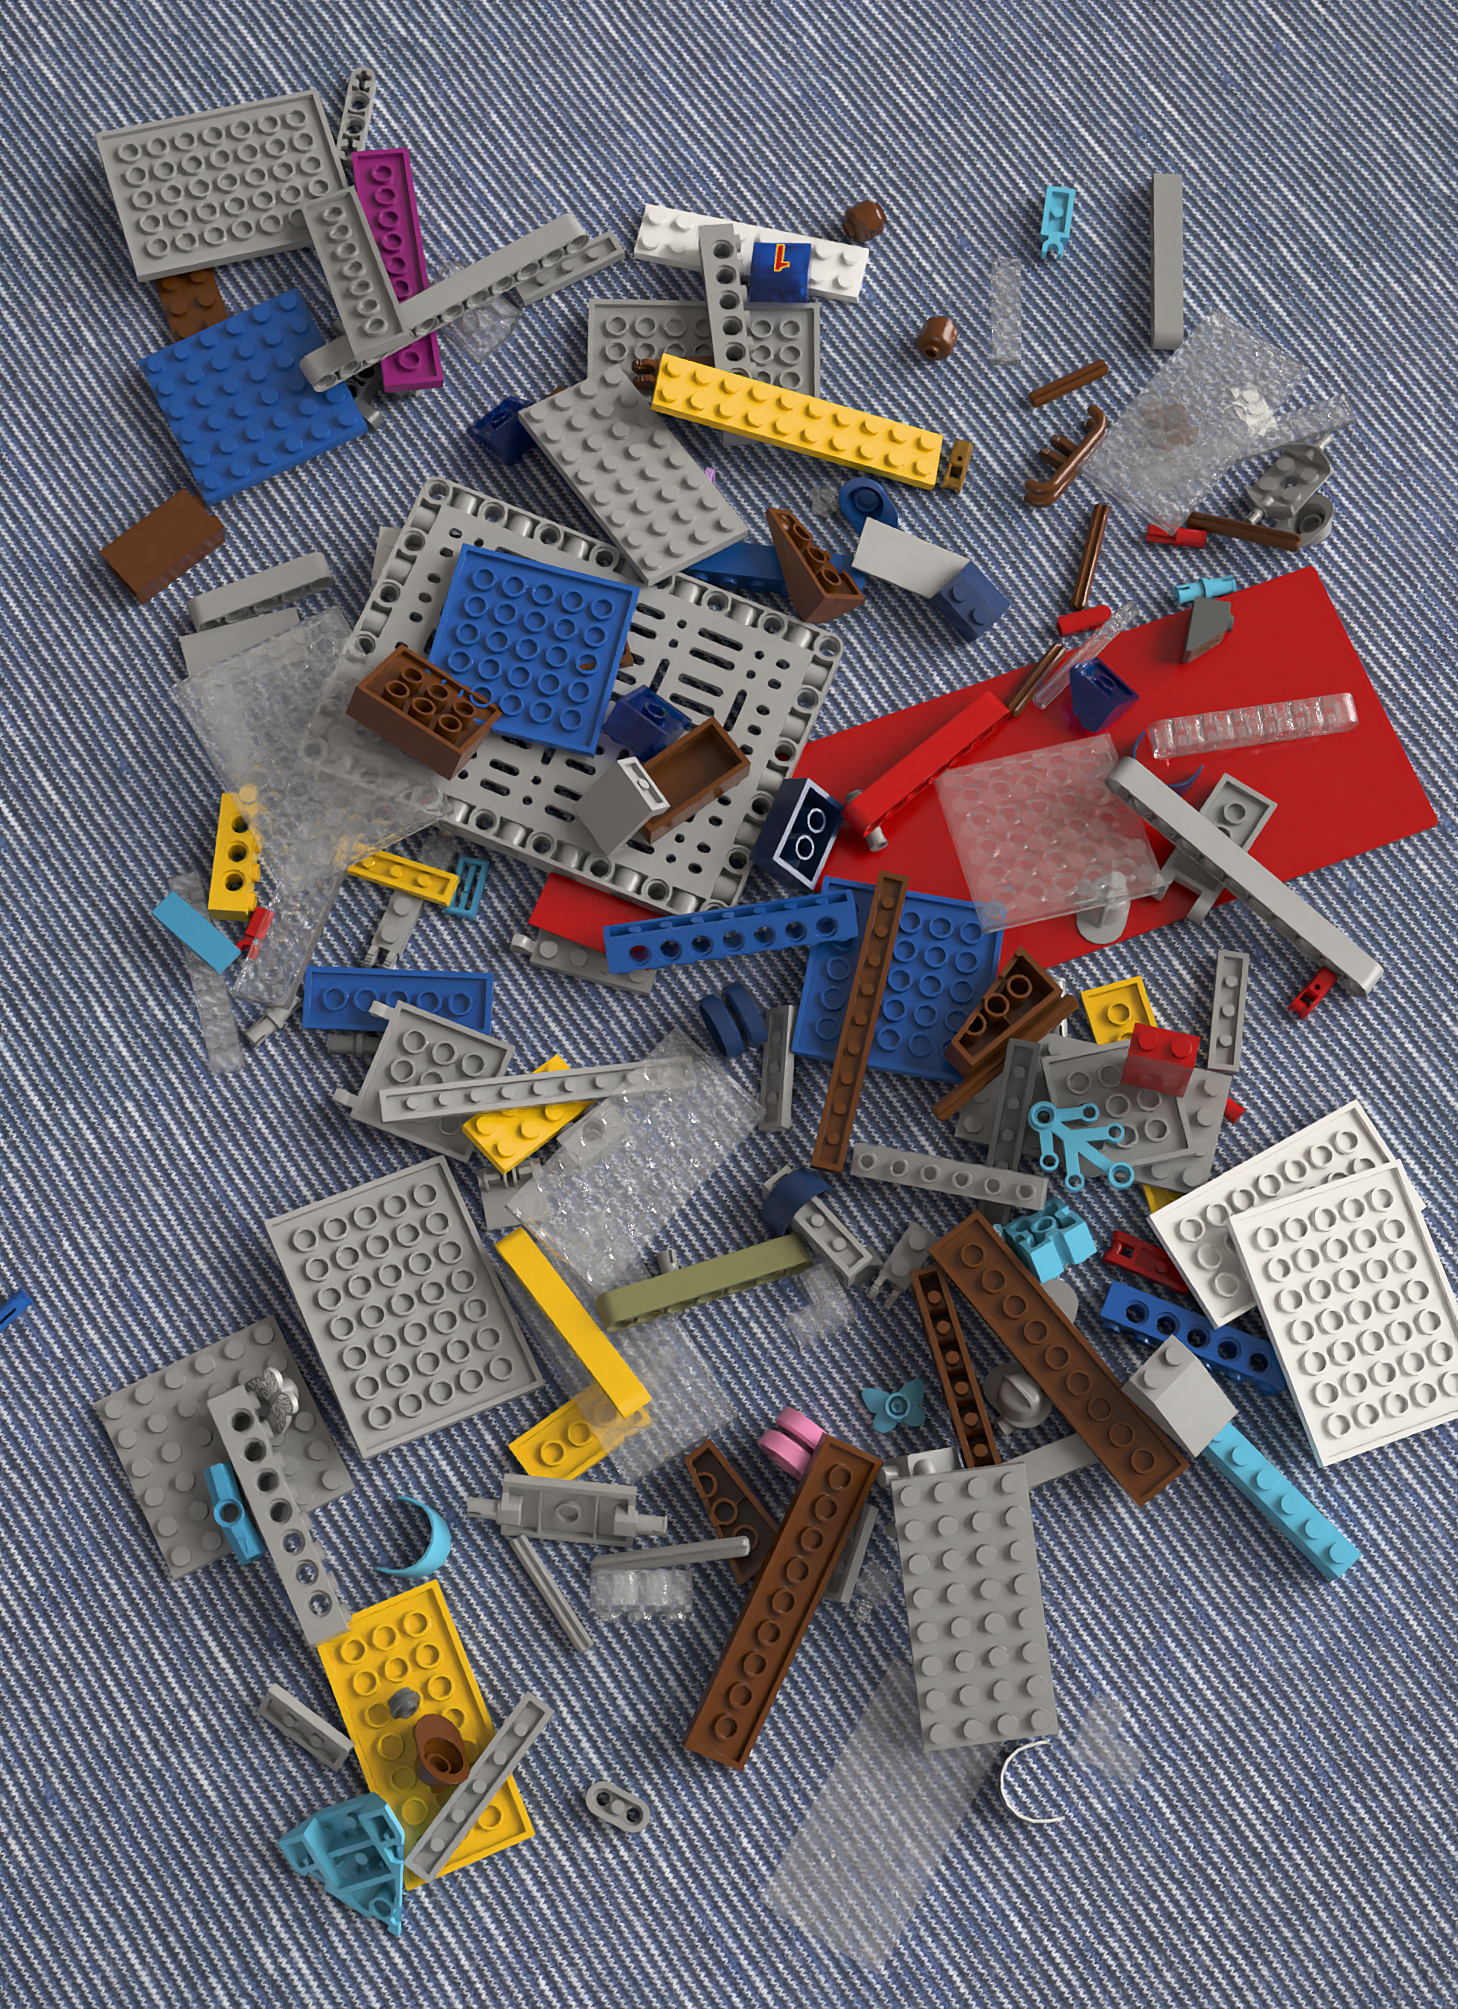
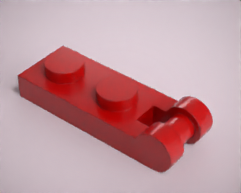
M1113 1231L1110 1238L1112 1244L1109 1250H1105L1102 1257L1103 1262L1113 1267H1119L1180 1295L1185 1296L1189 1287L1165 1250L1122 1231ZM1124 1247L1133 1250L1130 1258L1121 1255Z

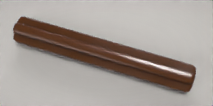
M1100 503L1096 504L1093 509L1070 603V609L1073 611H1085L1110 511L1109 506Z
M1191 511L1187 518V525L1192 529L1206 530V532L1293 552L1299 550L1302 542L1300 534L1198 511Z

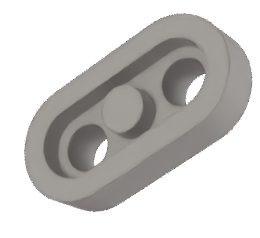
M606 1781L593 1784L587 1791L586 1804L594 1815L629 1833L640 1832L648 1825L650 1810L648 1805L640 1798ZM605 1792L610 1797V1801L606 1806H600L597 1803V1796L600 1793ZM635 1808L640 1812L638 1821L630 1822L627 1819V1812L630 1809Z

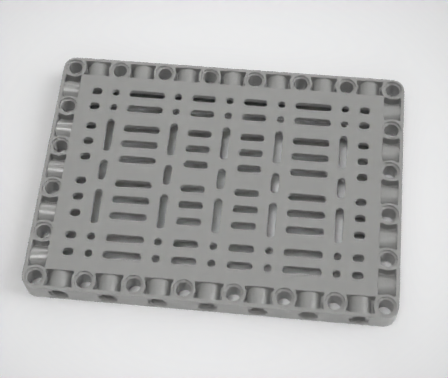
M433 477L423 485L297 748L298 759L301 769L309 776L550 873L552 871L661 915L669 917L735 907L739 903L755 865L748 859L783 779L792 778L840 665L844 646L842 640L831 632L680 572L659 581L667 586L664 589H657L653 585L647 587L617 547L445 478ZM437 494L445 496L441 500H434L431 498L432 496ZM492 516L500 518L497 522H489L486 519ZM456 531L462 534V536L457 539L451 537L449 533ZM550 538L556 542L548 545L544 544L542 540ZM481 541L483 542L481 548L493 551L501 549L521 558L640 587L636 607L644 606L665 616L664 619L658 620L635 609L631 625L654 633L656 638L648 639L629 631L627 640L631 655L642 659L645 663L643 665L633 663L631 667L618 670V673L634 679L636 683L629 685L619 680L615 681L612 694L626 699L627 703L621 705L610 700L603 726L612 729L613 734L606 735L601 733L597 747L603 749L604 754H595L594 758L556 749L550 763L543 765L541 759L547 746L528 742L531 744V748L523 749L502 739L503 735L490 732L476 750V758L469 759L466 765L449 781L421 762L403 756L401 754L402 750L389 742L387 747L380 746L382 741H386L385 739L345 713L356 686L396 650L395 647L397 645L403 644L428 661L430 654H425L424 650L432 633L437 631L463 543L475 546V542ZM410 545L420 546V549L416 551H410L407 548ZM447 550L453 555L450 558H446L440 552ZM605 560L610 562L611 565L602 567L597 563ZM435 576L440 578L441 581L435 584L430 582L428 578ZM425 595L432 600L429 603H424L419 600V597ZM386 596H394L396 598L393 602L389 603L382 601ZM719 605L722 610L715 612L710 610L709 606ZM411 615H418L422 617V621L414 622L409 617ZM680 622H684L686 624V627L679 628L677 624ZM774 627L778 632L776 634H769L764 629ZM702 630L739 644L743 649L741 651L733 650L703 638L698 633ZM676 642L678 646L676 648H671L669 646V643ZM364 647L371 649V652L365 655L357 653L359 649ZM823 649H829L834 653V655L828 657L823 655L820 651ZM696 650L734 666V669L729 671L690 655V651ZM756 653H761L763 655V658L756 659L754 655ZM662 661H667L669 666L655 698L647 700L645 696L659 664ZM784 662L788 664L789 668L786 670L777 667L776 663ZM751 672L755 677L749 679L746 677V674ZM685 676L720 690L723 695L716 697L684 684L678 678ZM774 681L780 684L781 687L773 689L768 686V682ZM744 692L747 697L733 729L727 733L739 748L746 747L752 751L751 755H745L751 762L749 776L740 781L737 786H733L699 810L692 822H682L653 844L649 845L639 831L630 838L633 841L651 847L654 850L653 854L649 855L628 847L624 852L607 856L597 845L596 839L587 829V826L580 821L579 815L572 807L576 801L554 792L556 787H561L583 796L617 761L622 751H628V758L636 757L639 763L643 765L656 756L647 750L649 746H655L664 750L689 733L661 721L646 740L639 737L640 732L638 736L631 737L629 732L638 714L645 715V725L649 723L661 707L669 711L666 716L694 727L699 726L710 718L671 702L669 699L671 696L680 697L714 712L713 716L723 727L737 694ZM341 699L347 702L339 708L332 706L336 700ZM808 701L812 707L808 709L802 708L798 702ZM759 707L765 708L769 711V714L766 716L761 715L756 709ZM748 728H757L761 733L753 735L748 732ZM357 730H361L367 733V737L362 739L356 737L354 733ZM317 752L321 754L318 760L310 761L306 759L310 753ZM785 753L790 757V760L783 762L778 760L775 755ZM573 760L594 769L596 773L594 775L585 774L568 767L566 762ZM492 761H497L517 769L519 774L512 776L490 767L489 764ZM461 772H465L468 776L465 779H460L458 775ZM369 775L378 777V780L373 784L363 782L364 778ZM534 778H539L541 780V783L539 785H534L532 783V780ZM483 781H487L509 790L510 794L502 796L481 787L480 784ZM722 797L728 799L731 804L724 806L719 804L717 800ZM425 798L435 800L434 805L431 807H423L420 805V802ZM529 798L532 800V803L525 805L523 800ZM763 806L768 813L758 815L752 808ZM552 807L572 815L575 820L573 822H566L547 814L545 809ZM709 819H719L722 824L714 826L709 823ZM482 821H488L493 825L488 830L477 828L478 823ZM682 836L684 841L678 843L675 841V837ZM539 844H544L550 849L548 852L540 854L534 848ZM705 845L710 848V852L702 853L698 851L697 846ZM668 856H673L675 858V862L668 863L666 861V858ZM738 859L745 864V867L735 869L731 867L729 862ZM690 865L698 866L701 868V872L695 874L690 872L688 867ZM596 867H601L607 871V874L603 877H596L591 871ZM658 890L664 894V898L653 900L648 894L651 891Z

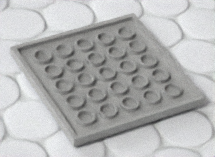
M273 1314L94 1402L172 1577L176 1581L234 1552L221 1526L214 1518V1507L203 1470L208 1469L210 1466L232 1462L206 1401L242 1384L249 1392L252 1391L246 1386V1383L262 1375L264 1369L274 1367L280 1372L282 1379H291L298 1389V1411L291 1415V1422L285 1433L278 1435L272 1406L269 1405V1401L264 1400L260 1396L258 1398L262 1408L257 1410L261 1421L267 1420L271 1426L275 1438L271 1439L270 1442L274 1451L280 1449L288 1468L283 1469L287 1482L293 1480L298 1489L300 1498L296 1500L300 1512L306 1510L309 1514L356 1490L352 1478ZM240 1417L235 1424L236 1431L241 1432L248 1429L251 1423L250 1417ZM254 1446L249 1450V1461H258L263 1456L262 1446ZM235 1471L244 1505L260 1538H262L263 1535ZM272 1475L266 1476L261 1482V1490L268 1492L274 1489L276 1477ZM285 1505L276 1508L273 1514L274 1521H285L289 1516V1508ZM231 1506L226 1509L224 1513V1521L226 1523L234 1522L239 1516L237 1506Z

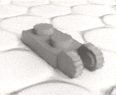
M395 889L371 941V947L363 962L364 968H372L375 965L380 951L388 953L381 969L394 968L397 959L401 958L425 904L423 899Z
M912 1221L884 1263L883 1269H880L878 1272V1278L866 1296L873 1300L881 1291L884 1282L887 1281L895 1287L884 1301L883 1307L890 1311L901 1293H905L910 1286V1271L920 1269L929 1257L927 1250L938 1242L940 1238Z

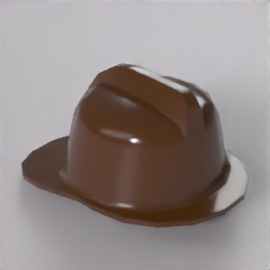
M433 1713L421 1717L414 1728L418 1751L414 1763L415 1773L425 1785L430 1787L433 1794H438L451 1785L462 1784L466 1781L470 1774V1767L462 1737L456 1726L442 1715Z

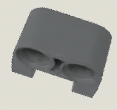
M378 362L344 380L351 395L355 397L353 399L369 432L372 433L376 432L384 422L380 412L369 405L379 390L385 393L381 364ZM366 375H372L370 378H363ZM408 391L385 394L395 400H401Z

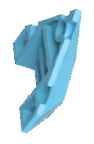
M371 1792L322 1808L279 1838L277 1843L294 1871L304 1877L309 1873L325 1884L324 1890L370 1919L374 1915L389 1925L387 1930L399 1937L402 1915L404 1830L388 1803L378 1794Z

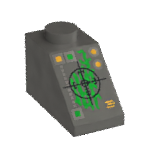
M1195 596L1190 610L1181 663L1187 664L1220 644L1226 632L1231 633L1234 615L1229 614L1230 602Z

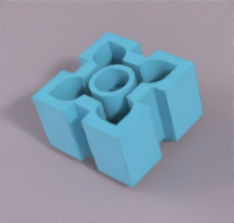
M1057 1196L1046 1201L1043 1210H1035L1036 1213L1028 1218L1022 1215L1002 1227L1013 1253L1025 1267H1029L1031 1274L1042 1284L1058 1277L1060 1273L1064 1272L1063 1266L1066 1264H1080L1097 1252L1086 1222L1074 1211L1070 1213L1068 1206Z

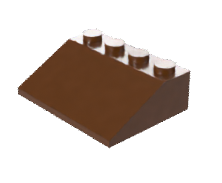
M401 644L356 686L345 714L429 767L438 775L451 781L473 756L491 732L493 725L501 718L503 712L494 703L490 704L486 709L474 706L470 701L469 694L473 696V700L478 704H487L489 700L475 691L472 693L471 688L465 684L464 686L461 685L451 675ZM425 668L431 671L430 675L425 672ZM444 679L447 680L446 683H444V684L441 683L442 680H444ZM461 689L464 690L463 695L458 698L457 695L460 693ZM474 718L485 720L486 722L480 726L477 725Z

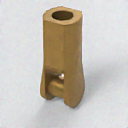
M959 439L954 442L942 490L950 488L957 490L956 493L960 494L973 451L971 442ZM950 473L960 475V479L951 477Z

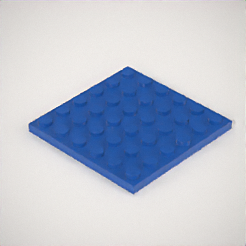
M297 287L138 360L209 507L369 432L345 381L323 392H316L299 368L301 360L306 355L326 344Z
M463 543L428 661L451 675L461 685L464 686L465 684L471 688L472 693L475 691L489 700L487 704H478L473 700V696L469 694L470 701L474 706L486 709L490 704L494 703L500 707L503 715L493 725L491 733L594 758L638 602L640 587ZM595 662L596 666L594 669L582 670L579 665ZM425 668V672L430 675L431 671ZM444 679L441 683L444 684L447 680ZM461 689L460 693L457 695L458 698L463 695L464 690ZM474 718L477 725L482 726L486 722L485 720Z
M824 876L821 893L851 889L855 901L859 936L851 937L842 942L831 940L819 942L817 945L811 946L791 1053L796 1056L835 1062L876 887L874 884ZM907 890L866 1068L956 1085L965 1080L943 1055L953 1038L996 980L1008 908ZM824 917L821 918L818 922L825 923L830 918Z

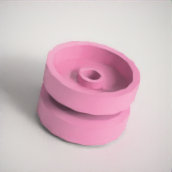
M786 1406L776 1418L777 1427L782 1433L768 1429L757 1445L782 1470L798 1481H801L822 1433L826 1432L797 1410Z

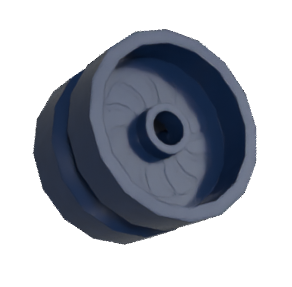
M738 980L722 988V1001L713 993L697 1001L703 1022L718 1050L727 1061H731L744 1054L743 1041L751 1048H756L768 1041V1034L761 1016L749 994Z

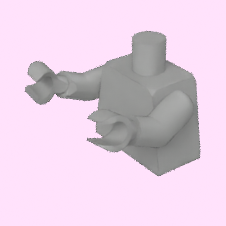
M957 1447L886 1459L885 1466L880 1467L877 1473V1482L881 1487H890L889 1479L960 1470ZM895 1520L889 1522L885 1527L886 1535L892 1539L897 1538Z

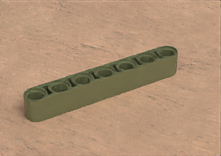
M793 1233L606 1292L597 1297L594 1302L606 1332L612 1333L800 1273L812 1265V1260L801 1235Z

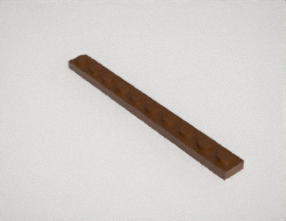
M879 870L810 1164L812 1169L838 1175L842 1174L910 877Z

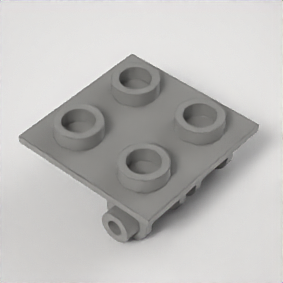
M540 1158L524 1160L504 1176L495 1166L477 1169V1178L488 1231L551 1219Z

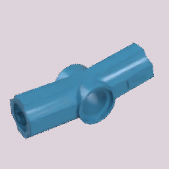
M232 1462L219 1463L203 1470L214 1507V1518L221 1526L240 1565L244 1566L259 1559L268 1551L244 1505ZM231 1506H237L239 1516L234 1522L226 1523L224 1521L226 1509Z

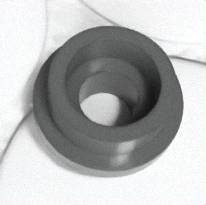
M409 1687L399 1690L387 1703L390 1708V1715L394 1719L400 1717L402 1719L409 1718L419 1708L420 1695Z

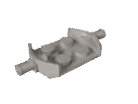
M1324 431L1313 443H1283L1284 453L1251 489L1248 488V485H1244L1246 497L1253 510L1243 519V522L1256 524L1261 517H1271L1281 521L1293 517L1333 473L1331 462L1323 452L1328 444L1333 441V436L1329 432ZM1296 484L1295 487H1288L1284 489L1286 485Z

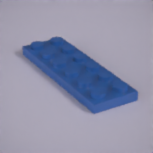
M306 966L302 1028L385 1032L389 1021L371 1016V1013H369L371 1005L375 1000L395 1009L398 1000L491 1037L494 974Z

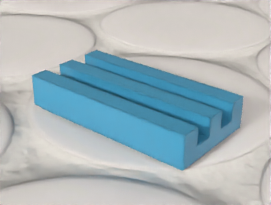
M460 855L455 875H458L460 882L449 907L445 906V915L451 916L452 914L456 915L457 918L463 919L465 917L470 921H475L490 869L489 861ZM466 864H470L459 908H456L454 903ZM479 866L481 867V871L475 888L470 910H465L471 892L474 877L476 874V870Z

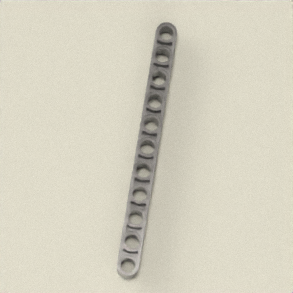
M566 213L399 304L413 342L579 252L589 242V236L575 216L571 213ZM344 334L306 355L301 360L299 368L316 392H323L408 345L357 363L347 334Z
M1128 756L1120 760L1104 781L1106 787L1315 964L1319 967H1326L1338 978L1337 982L1357 997H1367L1384 974V970L1378 962L1141 763Z

